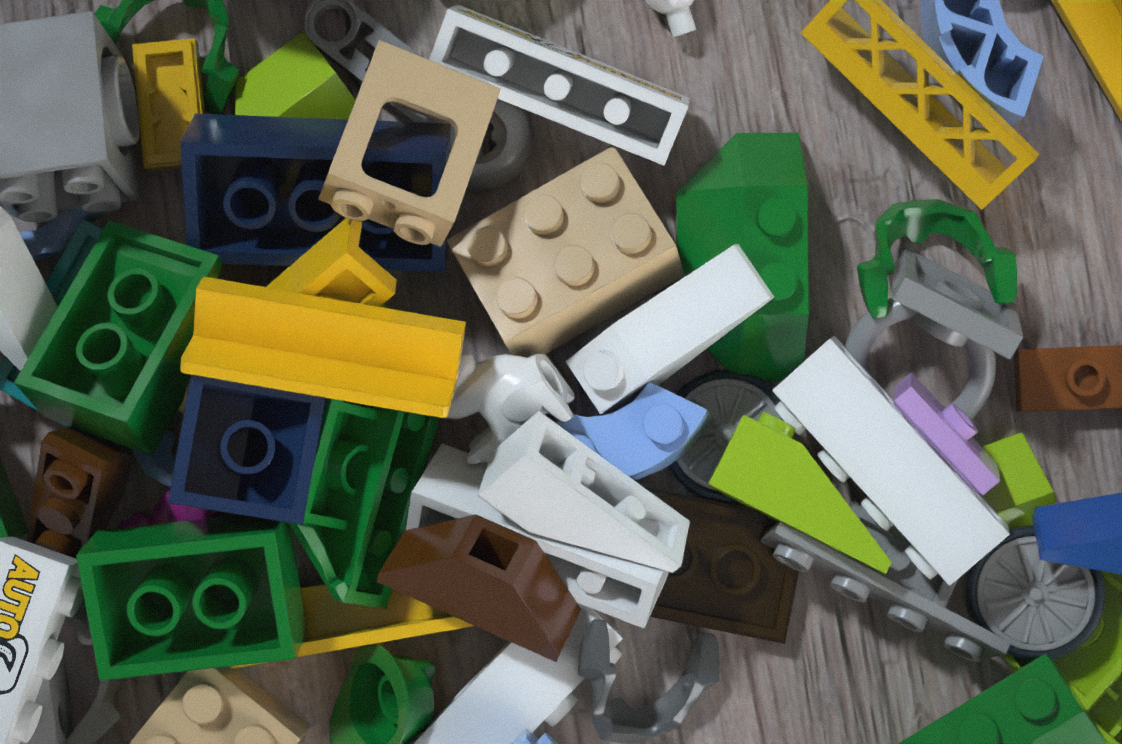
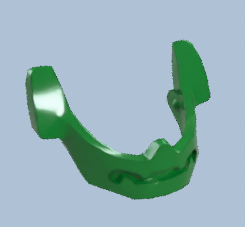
M122 0L116 8L101 5L94 14L116 45L121 32L131 18L145 5L154 0ZM183 0L186 5L194 9L203 8L212 20L214 40L202 68V72L208 75L205 109L212 114H220L230 99L239 76V69L229 63L224 56L229 18L223 0Z
M940 199L914 200L892 204L876 221L875 256L872 260L860 263L857 266L863 301L873 318L888 315L887 275H893L895 270L890 248L894 241L903 236L908 237L913 244L923 243L927 236L932 233L952 237L963 244L982 266L995 303H1011L1015 301L1017 294L1016 255L1006 247H995L974 211Z

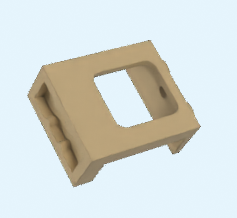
M378 40L318 200L331 204L334 211L346 218L357 221L370 219L393 228L400 238L408 242L420 245L432 243L441 247L457 217L501 88ZM387 102L441 123H449L455 129L456 136L437 191L431 197H421L366 175L362 170L361 163L381 108Z

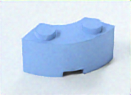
M921 0L920 23L923 41L1009 125L1013 126L1024 118L1044 56L1023 45L1006 25L1000 1Z
M649 381L632 403L613 414L593 417L573 414V418L569 421L562 422L558 420L556 424L633 480H638L661 471L679 459L701 436L712 416L707 409Z

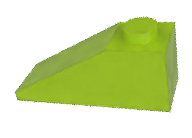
M765 412L761 413L758 421L743 414L708 483L709 486L777 522H782L862 565L882 575H886L892 563L804 445L792 439L796 428Z

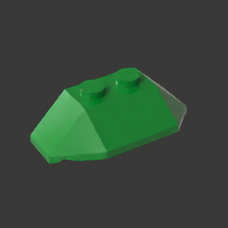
M736 133L676 192V246L684 271V276L677 279L676 282L731 246L739 244L774 295V298L708 347L707 350L728 371L753 375L766 382H782L804 362L809 317L808 186L799 133Z
M325 398L303 525L289 524L334 600L348 604L387 609L392 588L376 581L380 570L406 530L412 490L425 471L439 417Z

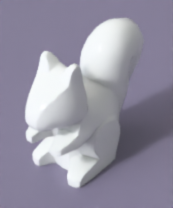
M465 352L461 355L458 381L449 414L444 419L460 420L480 412L489 426L470 442L469 448L471 450L467 456V462L473 465L483 462L488 463L491 452L538 411L544 415L549 413L562 422L572 419L573 414L568 404L575 399V395L546 354L537 353L528 358L507 354L496 355L477 363L471 354Z

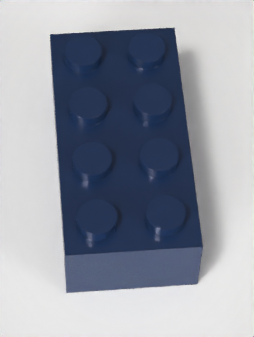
M195 113L180 141L187 245L219 255L223 261L222 264L291 266L346 218L334 211L331 204L320 201L318 198L348 119ZM376 121L362 159V170L366 175L415 195L425 198L433 196L437 191L451 151V124ZM370 219L361 221L362 228L358 247L385 270L445 272L449 248L446 240L450 238V231L441 247L432 243L420 245L400 238L393 228Z

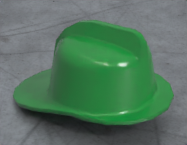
M380 644L364 645L358 648L351 662L346 680L335 701L330 719V744H403L424 732L428 728L434 712V697L431 685L436 668L432 661L391 654Z

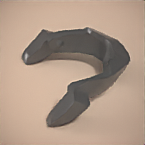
M594 619L583 636L579 653L578 674L592 680V721L600 738L615 743H642L678 728L702 690H707L720 681L719 645L716 636L711 633L697 634L685 672L664 696L651 705L634 709L623 699L615 698L608 706L606 700L615 680L617 668L614 663H610L609 633L606 620Z

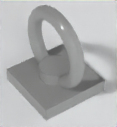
M904 247L894 265L892 298L888 299V315L873 318L869 312L865 313L851 330L846 340L845 348L867 371L868 355L876 338L889 326L912 318L920 328L937 339L957 347L965 345L970 360L969 378L962 393L952 403L957 405L971 420L981 410L991 393L996 374L995 352L1011 359L1023 339L1017 306L1013 302L995 303L990 290Z

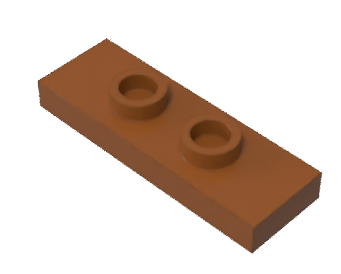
M1122 345L1017 349L1014 352L1016 412L1122 408Z

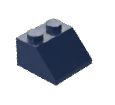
M191 375L168 504L303 525L325 398Z

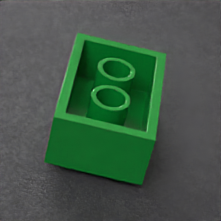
M232 515L99 530L94 533L76 554L99 681L296 659L307 633L291 526L287 522Z

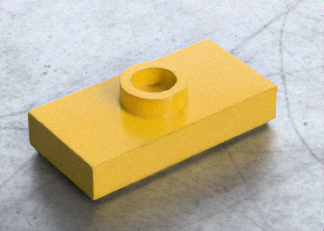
M195 38L132 44L144 169L148 172L181 169L180 141L194 114H206L199 43Z

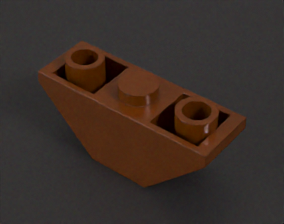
M73 427L48 432L41 441L27 542L77 559L76 554L94 533L99 530H105L126 490L133 454L93 434Z
M477 514L405 530L380 570L376 581L554 662H557L581 611L576 600L537 541Z

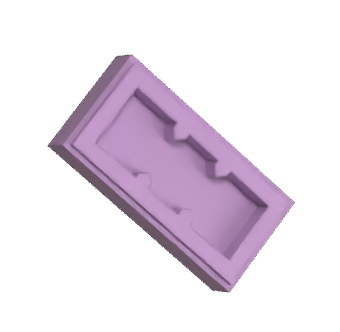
M912 372L895 386L893 405L977 494L981 493L983 496L1000 482L998 464L973 438L978 430L957 405L951 403L945 408Z

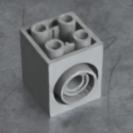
M88 11L0 24V204L12 216L22 221L45 222L55 219L59 211L72 210L75 207H82L83 211L89 213H107L119 209L121 202L139 200L134 145L139 139L140 130L136 93L124 57L94 12Z

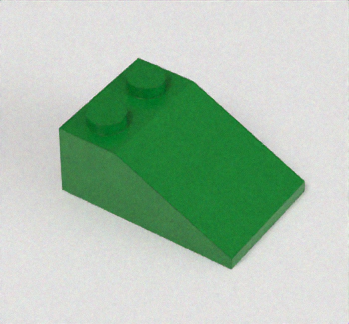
M109 220L14 383L43 417L153 456L184 399L190 374L180 371L181 356L193 337L196 287L203 276L218 279L223 261L219 255Z

